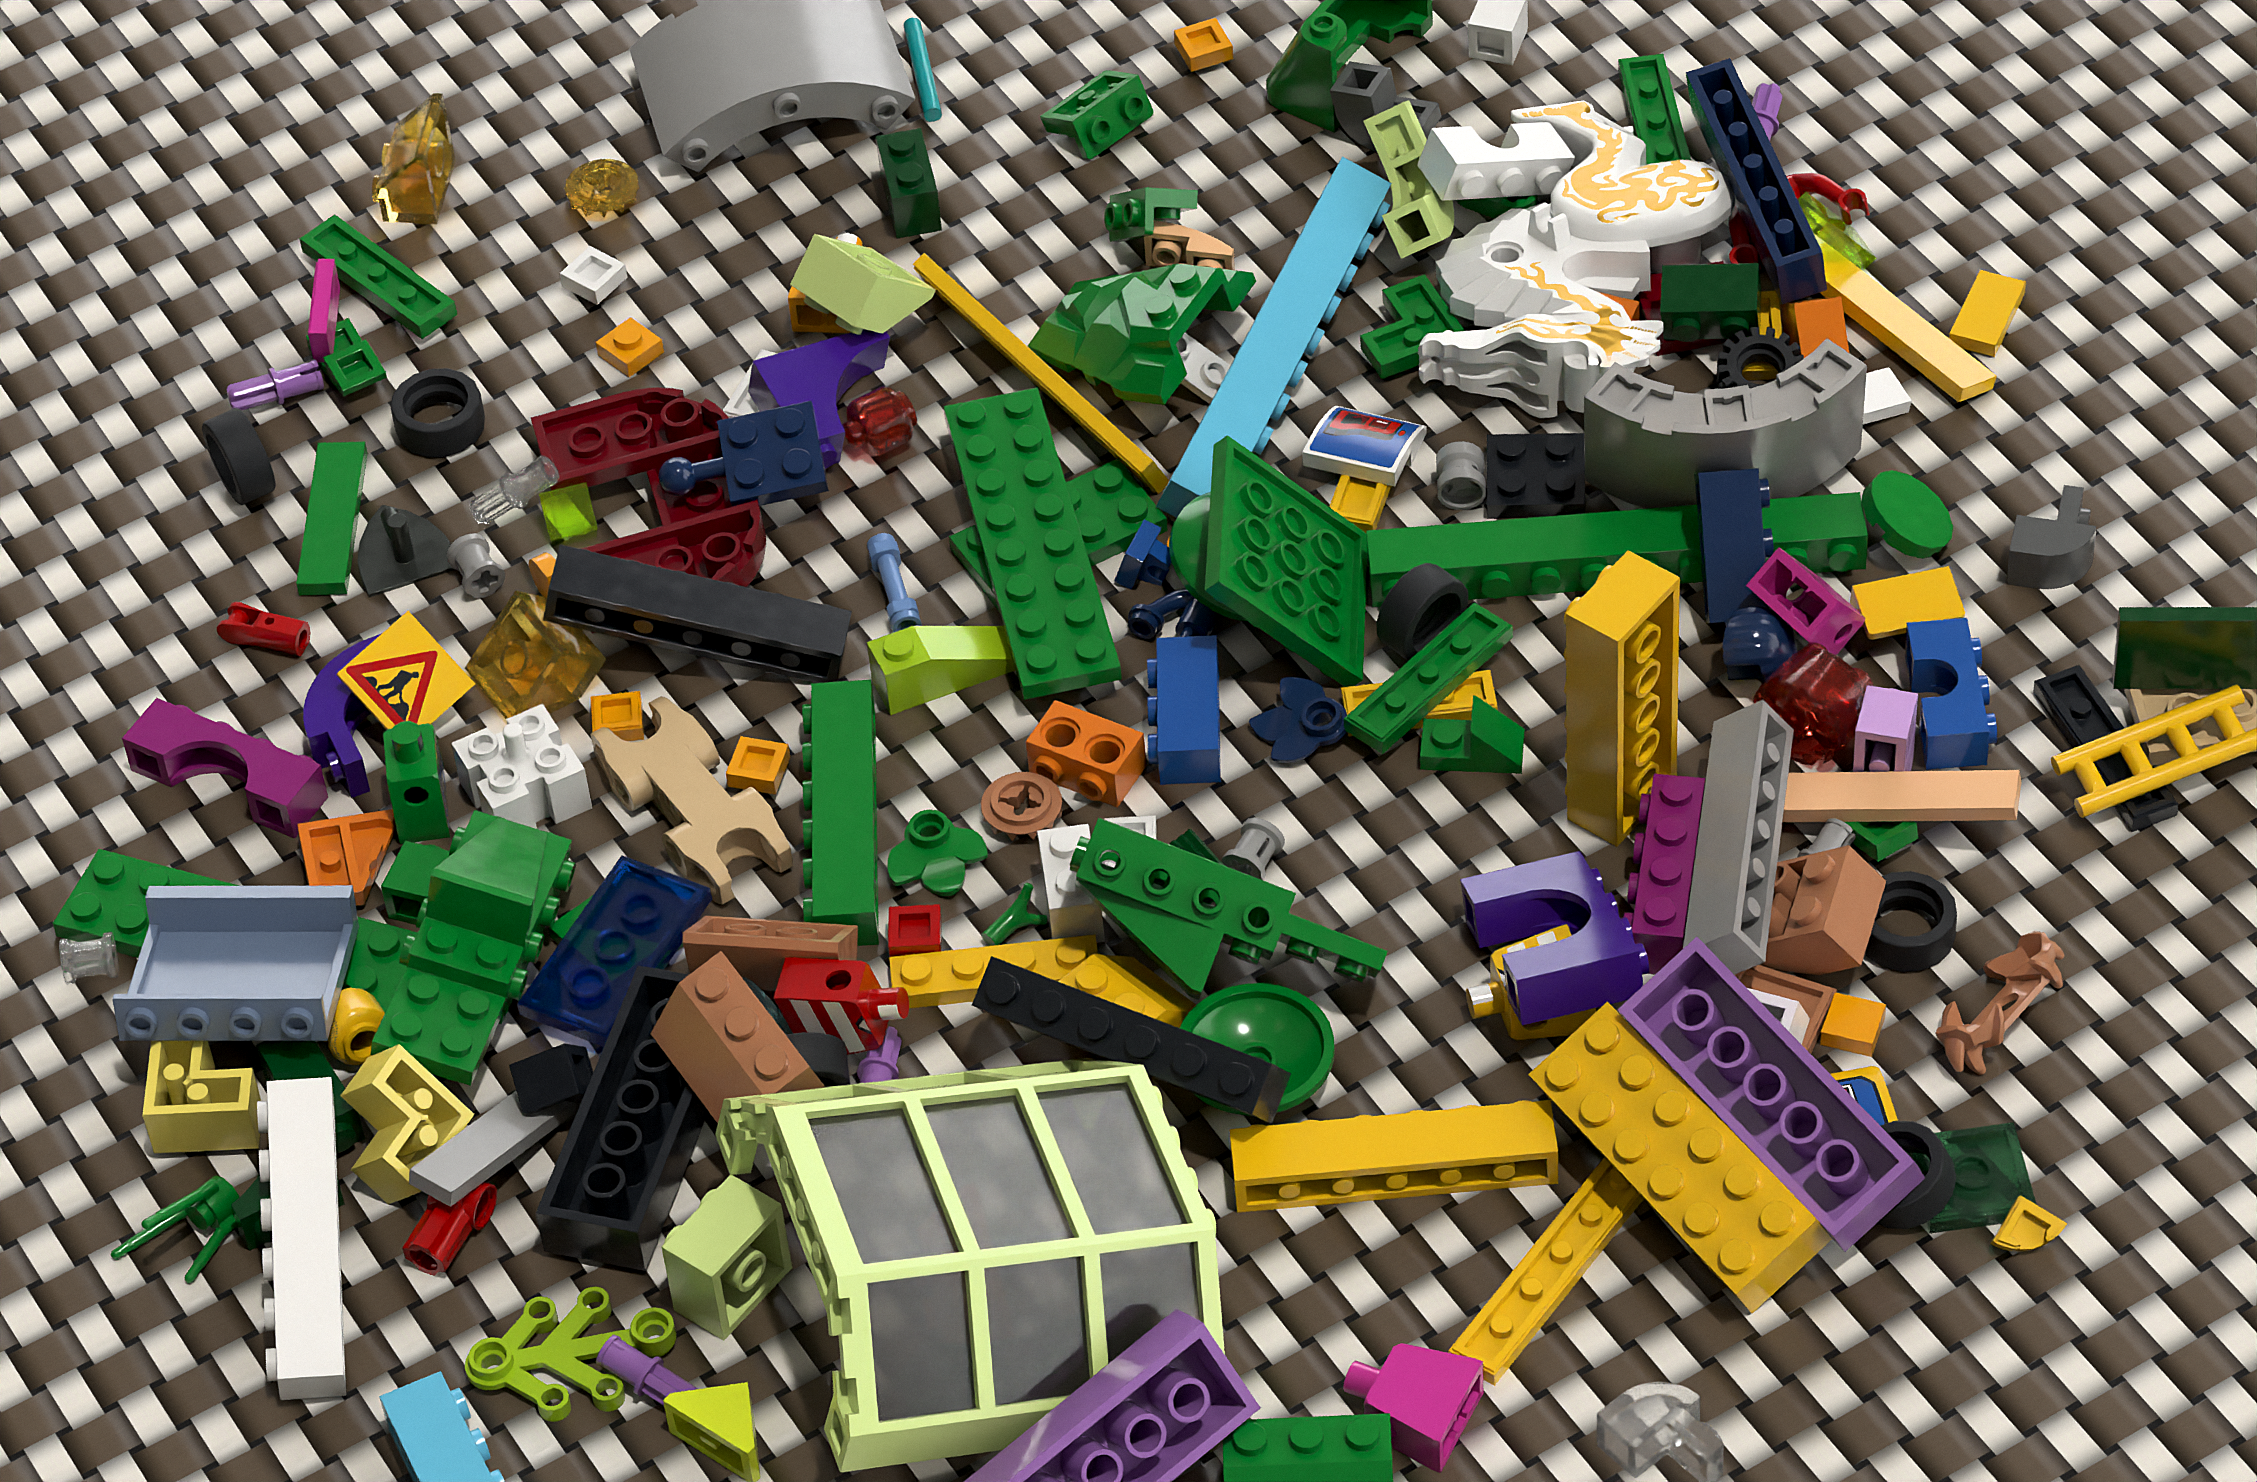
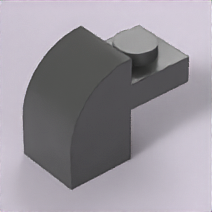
M1349 61L1330 89L1335 114L1342 128L1356 142L1375 152L1377 150L1363 122L1364 120L1409 100L1427 139L1431 129L1435 128L1442 117L1439 103L1397 96L1390 67Z
M2064 485L2057 520L2017 515L2009 550L2007 585L2035 589H2057L2077 582L2089 571L2094 559L2096 526L2089 525L2091 509L2082 508L2084 487Z

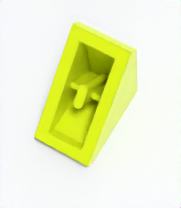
M748 1382L670 1393L663 1400L670 1433L748 1482H757L761 1478L754 1413Z

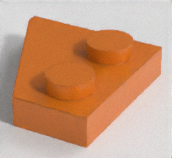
M393 809L297 824L308 886L353 885L356 906L365 904L396 830Z

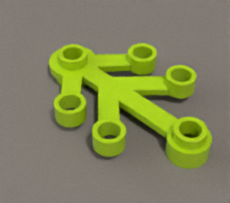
M596 1286L584 1289L578 1295L575 1307L557 1327L558 1315L555 1303L548 1297L539 1296L532 1298L525 1304L524 1314L501 1339L495 1337L485 1338L472 1346L465 1361V1371L468 1380L479 1389L497 1390L508 1387L533 1401L538 1406L540 1416L550 1422L563 1420L569 1415L571 1411L569 1393L560 1384H545L526 1372L528 1370L548 1369L591 1393L593 1403L597 1409L610 1412L620 1408L625 1401L622 1380L614 1374H603L581 1362V1360L597 1358L601 1348L612 1335L619 1336L621 1340L648 1357H661L667 1354L675 1344L676 1331L671 1314L666 1310L652 1307L638 1312L631 1322L630 1329L578 1338L589 1324H599L609 1318L612 1308L607 1291ZM593 1302H600V1303H602V1305H600V1306L597 1307V1308H594V1309L587 1308V1306H588L590 1303H593ZM539 1312L549 1313L547 1316L538 1319L533 1317L535 1314ZM553 1330L541 1345L523 1348L535 1333L545 1334ZM655 1335H659V1336H660V1337H657V1338L648 1339V1338H650L651 1336H655ZM499 1365L498 1367L487 1369L490 1366ZM607 1389L616 1390L615 1393L609 1396L600 1395L602 1391ZM553 1399L562 1400L561 1403L555 1406L546 1405L548 1401Z

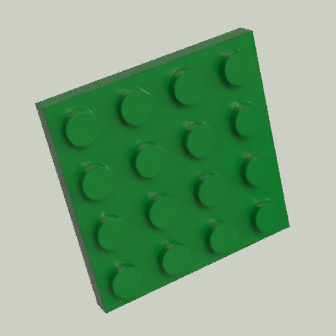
M1228 435L1213 445L1205 591L1216 601L1225 604L1247 619L1251 625L1260 628L1279 641L1286 649L1295 652L1314 665L1324 675L1331 677L1344 687L1357 685L1363 681L1367 534Z

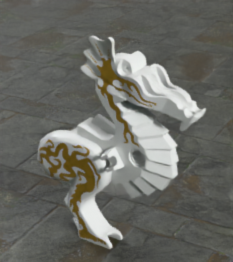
M1576 101L1511 111V120L1518 124L1551 123L1575 156L1572 166L1575 168L1558 180L1551 192L1550 204L1544 202L1526 209H1510L1490 222L1480 223L1463 238L1452 239L1445 257L1435 261L1436 279L1441 287V296L1450 305V313L1473 320L1476 326L1492 328L1461 332L1446 330L1443 333H1428L1424 336L1418 347L1419 377L1424 384L1429 380L1437 379L1442 381L1444 385H1455L1462 391L1509 399L1532 416L1550 418L1557 416V401L1562 400L1565 401L1566 406L1570 410L1584 413V396L1614 362L1634 372L1636 367L1648 366L1650 364V355L1660 350V340H1657V337L1663 332L1662 321H1631L1622 305L1601 293L1633 300L1640 291H1651L1650 273H1662V265L1698 264L1701 261V235L1717 228L1731 215L1735 206V195L1728 178L1704 162L1682 159L1646 165V144L1634 136L1633 126L1621 127L1595 112L1592 104L1586 101Z

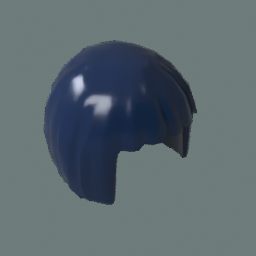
M1748 607L1734 611L1732 616L1724 622L1726 629L1722 643L1723 662L1727 668L1728 680L1759 679L1763 681L1766 689L1781 684L1789 676L1797 662L1796 637L1793 628L1775 611L1768 608Z

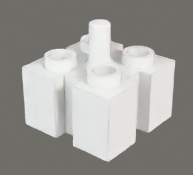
M543 704L506 719L507 725L503 728L502 732L493 734L487 727L451 743L459 781L476 808L481 807L483 813L499 816L506 820L537 829L536 822L549 816L558 824L592 809L585 769L568 743L562 745L560 730Z

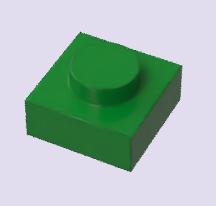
M1915 821L1845 822L1853 829L1851 833H1854L1856 836L1852 844L1877 862L1918 839L1917 822Z

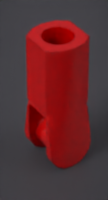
M242 602L231 603L227 610L228 619L222 620L217 626L218 635L231 644L260 646L297 656H302L310 642L311 635L310 626L306 621L264 612Z

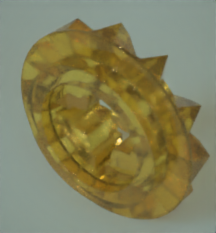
M598 159L582 164L569 175L565 184L566 196L572 209H581L585 216H590L594 212H600L604 218L607 211L615 210L623 213L625 204L636 202V191L640 189L635 170L628 164L614 159ZM610 185L611 191L603 190L605 187H608ZM595 190L601 191V193L595 194Z

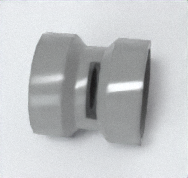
M1465 441L1453 442L1442 447L1436 455V470L1439 476L1437 480L1438 499L1444 506L1454 510H1468L1478 506L1486 497V484L1483 476L1484 453L1475 444Z

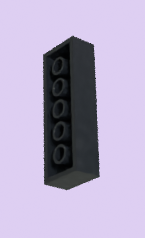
M637 966L536 1210V1218L545 1252L646 1271L709 1112L650 1034L676 986L688 974Z

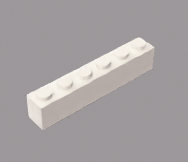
M331 1077L267 1081V1101H257L259 1134L268 1133L269 1149L259 1150L260 1181L270 1182L271 1194L270 1199H261L260 1201L262 1231H272V1248L262 1249L264 1281L274 1280V1298H264L266 1331H275L276 1348L266 1349L267 1381L278 1382L280 1400L346 1396L335 1110Z

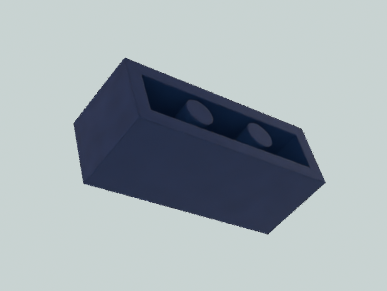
M1759 468L1694 474L1705 623L1725 622L1738 609L1748 607L1769 609L1770 607L1746 586L1766 563L1765 559L1770 558L1774 553L1771 528L1763 529L1762 509L1770 508L1768 479H1759Z

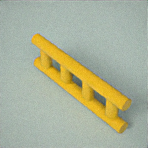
M2233 685L2052 756L2051 764L2058 776L2073 770L2075 771L2087 793L2074 799L2077 813L2081 818H2084L2257 750V727L2246 732L2243 729L2232 708L2244 704L2245 698L2241 688L2238 685ZM2213 716L2226 740L2199 750L2186 726ZM2167 734L2180 758L2153 768L2140 744ZM2120 752L2133 776L2106 786L2093 762Z

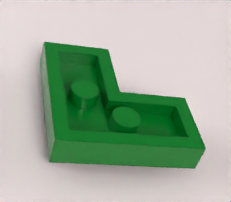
M1423 274L1382 289L1383 304L1395 320V323L1360 335V347L1380 378L1383 379L1419 365L1418 347L1421 340L1428 333H1443L1446 330L1461 332L1465 330L1456 317L1450 313V309L1427 276Z

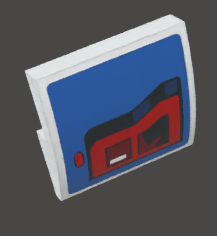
M1334 406L1324 415L1310 436L1302 452L1303 466L1395 487L1404 466H1412L1427 433V426Z

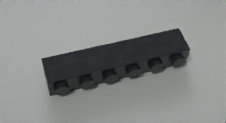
M560 545L548 589L543 621L811 682L826 683L836 682L852 611L827 604L796 599L779 593H770L739 586L731 582H722L691 575L682 571L647 565L634 560L603 555L586 549Z
M993 956L989 960L972 1006L993 1016L1110 1061L1144 1065L1147 1075L1271 1124L1291 1076V1073L1274 1064Z

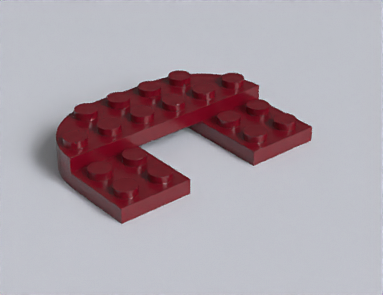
M662 387L642 388L531 417L553 497L638 473H647L662 526L581 549L625 560H634L639 563L669 570L682 571L717 581L731 582L747 587L752 582L763 562L766 550V533L758 500L732 507L726 476L696 482V485L689 493L681 496L667 493L659 483V470L662 464L670 458L683 457L691 463L723 457L717 421L728 419L729 417L715 403L706 398L702 403L684 397L683 390Z

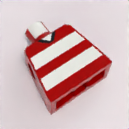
M785 958L773 998L793 1034L807 1032L836 1036L845 1042L847 1055L878 1049L883 1043L889 1020L905 1019L909 1013V997L904 987L881 988L869 964L859 960Z

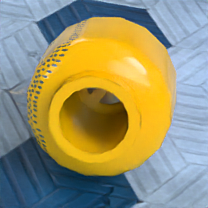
M346 988L341 990L328 1041H323L333 1057L344 1064L360 1065L368 1057L372 1056L370 1055L372 1040L383 1019L384 1010L375 997L363 989Z

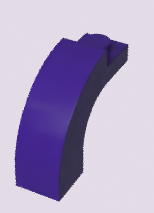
M381 634L354 644L327 663L312 682L304 703L303 721L312 759L321 765V769L328 767L334 782L343 780L351 798L370 792L363 758L353 740V735L359 724L371 712L336 674Z

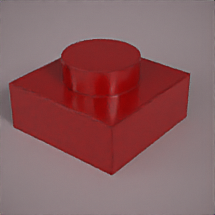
M940 904L889 907L888 949L890 957L942 951V914Z

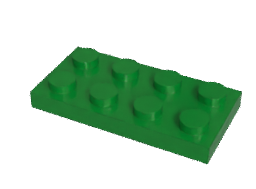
M1119 459L1066 482L1091 567L1126 551L1144 519L1162 528L1159 535L1168 531L1166 516L1156 507V504ZM975 525L949 536L950 550L997 610H999Z

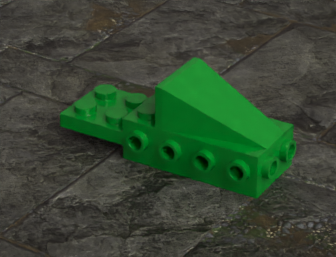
M474 810L466 829L457 828L450 846L449 857L432 871L428 898L424 899L417 917L416 927L420 929L416 936L408 934L403 944L399 964L405 965L406 969L372 1040L370 1055H375L400 1044L431 1074L471 1086L498 1024L502 1025L512 1000L519 1001L523 995L529 971L526 970L529 962L536 964L540 956L545 938L542 932L545 926L552 928L560 906V898L558 896L561 891L568 892L576 869V863L569 861L571 839Z
M1099 817L1091 838L1088 839L1080 836L1070 862L1069 870L1077 873L1075 886L1079 887L1189 997L1197 1000L1201 996L1221 942L1230 945L1229 955L1255 965L1258 964L1260 957L1270 961L1277 942L1287 945L1285 954L1310 964H1314L1317 957L1336 964L1334 973L1363 983L1366 976L1376 978L1388 952L1382 948L1290 914L1289 911L1296 895L1295 892ZM1105 862H1113V863H1115L1116 865H1115V867L1113 868V867L1108 866V865L1103 864V863H1105ZM1159 880L1164 882L1165 884L1164 886H1160L1158 884H1155L1154 881ZM1203 899L1213 901L1215 906L1203 902Z

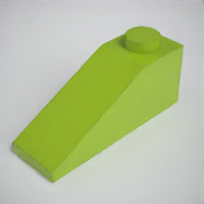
M911 626L867 642L872 683L890 716L1015 671L1003 626Z

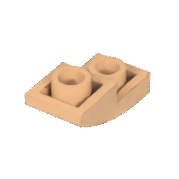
M1154 220L1153 235L1144 237L1146 266L1164 267L1173 264H1190L1235 270L1234 249L1224 242L1198 230Z

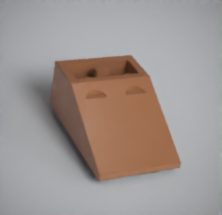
M1849 845L1777 862L1766 959L1764 963L1759 965L1779 971L1823 975L1861 966L1886 880Z

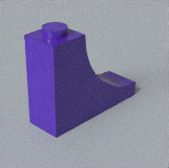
M863 329L861 335L850 332L753 360L748 393L759 411L812 400L826 469L840 462L845 437V430L840 422L836 405L841 396L856 381L885 367L890 336L887 331L882 334Z

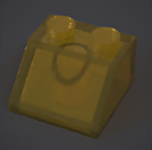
M433 93L395 125L391 142L385 143L383 146L382 171L380 175L374 176L372 183V198L374 202H378L380 205L383 222L437 224L456 162L443 94Z
M516 590L465 666V670L505 719L540 704H543L548 713L551 714L580 699L606 661V658L582 629L543 621L546 597Z

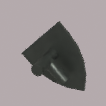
M381 505L367 523L359 542L357 562L361 579L369 598L453 571L454 569L447 560V551L451 543L445 534L427 519L408 510Z

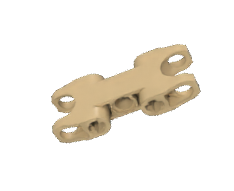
M660 696L648 703L652 711L651 720L657 732L649 739L640 742L625 741L605 727L591 733L594 753L609 780L612 792L629 811H634L651 801L674 827L662 835L664 847L671 861L689 884L704 892L714 902L724 904L735 898L731 889L732 879L726 868L733 860L742 857H755L762 859L775 872H783L793 866L791 848L774 817L771 806L753 787H749L730 797L709 772V770L720 764V758L712 739L691 714L680 709L668 698Z

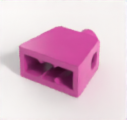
M1780 547L1777 548L1746 585L1806 641L1832 657L1840 652L1865 621V617L1829 584ZM1796 583L1804 589L1798 598L1794 600L1786 598L1787 591L1792 584Z
M1401 1343L1392 1348L1381 1369L1355 1360L1348 1369L1343 1389L1346 1393L1365 1399L1364 1414L1390 1413L1392 1448L1431 1470L1441 1473L1484 1393L1483 1361Z

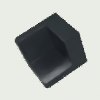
M565 1043L509 1065L521 1109L527 1114H533L564 1101L581 1103L593 1075L586 1047Z

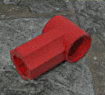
M483 1182L451 1207L428 1195L427 1209L402 1247L405 1259L412 1262L419 1271L433 1276L438 1272H445L471 1230H481L489 1222L497 1201V1188L495 1185Z

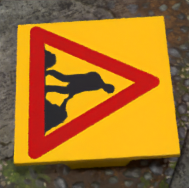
M409 611L403 614L336 674L386 730L392 729L396 724L403 721L415 722L418 725L432 724L475 685L471 678Z

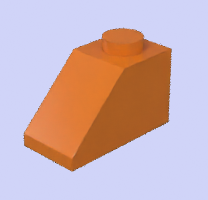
M1841 296L1780 304L1781 324L1784 333L1790 336L1789 346L1797 342L1800 347V355H1804V358L1811 354L1826 338L1849 353Z

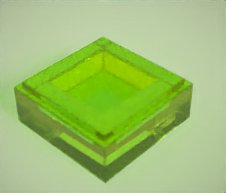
M586 482L539 493V500L550 542L598 531Z

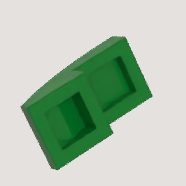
M346 318L337 322L333 353L323 357L324 362H317L335 388L343 396H346L386 379V371L366 339L362 341L350 319ZM306 335L307 345L311 351L309 336Z

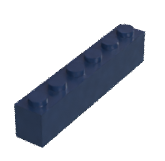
M1731 59L1722 60L1686 72L1691 111L1719 171L1729 180L1735 195L1736 208L1781 304L1783 305L1826 291L1827 284L1822 250Z

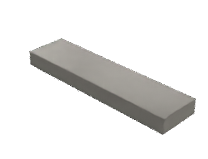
M515 1091L413 1166L409 1172V1184L451 1207L575 1114L581 1103L564 1101L533 1114H527L522 1111L517 1092Z

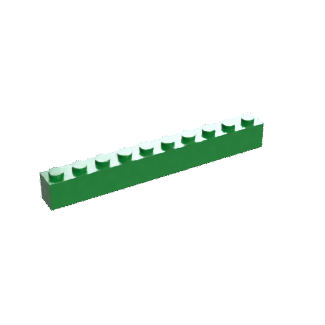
M1860 492L1770 499V508L1762 509L1763 529L1771 528L1774 552L1780 547L1814 573L1866 569L1868 533ZM1697 505L1366 531L1372 607H1381L1389 591L1397 581L1412 568L1424 563L1436 564L1461 581L1468 590V600L1589 591L1596 583L1601 571L1608 565L1613 566L1628 550L1680 577V583L1702 582Z

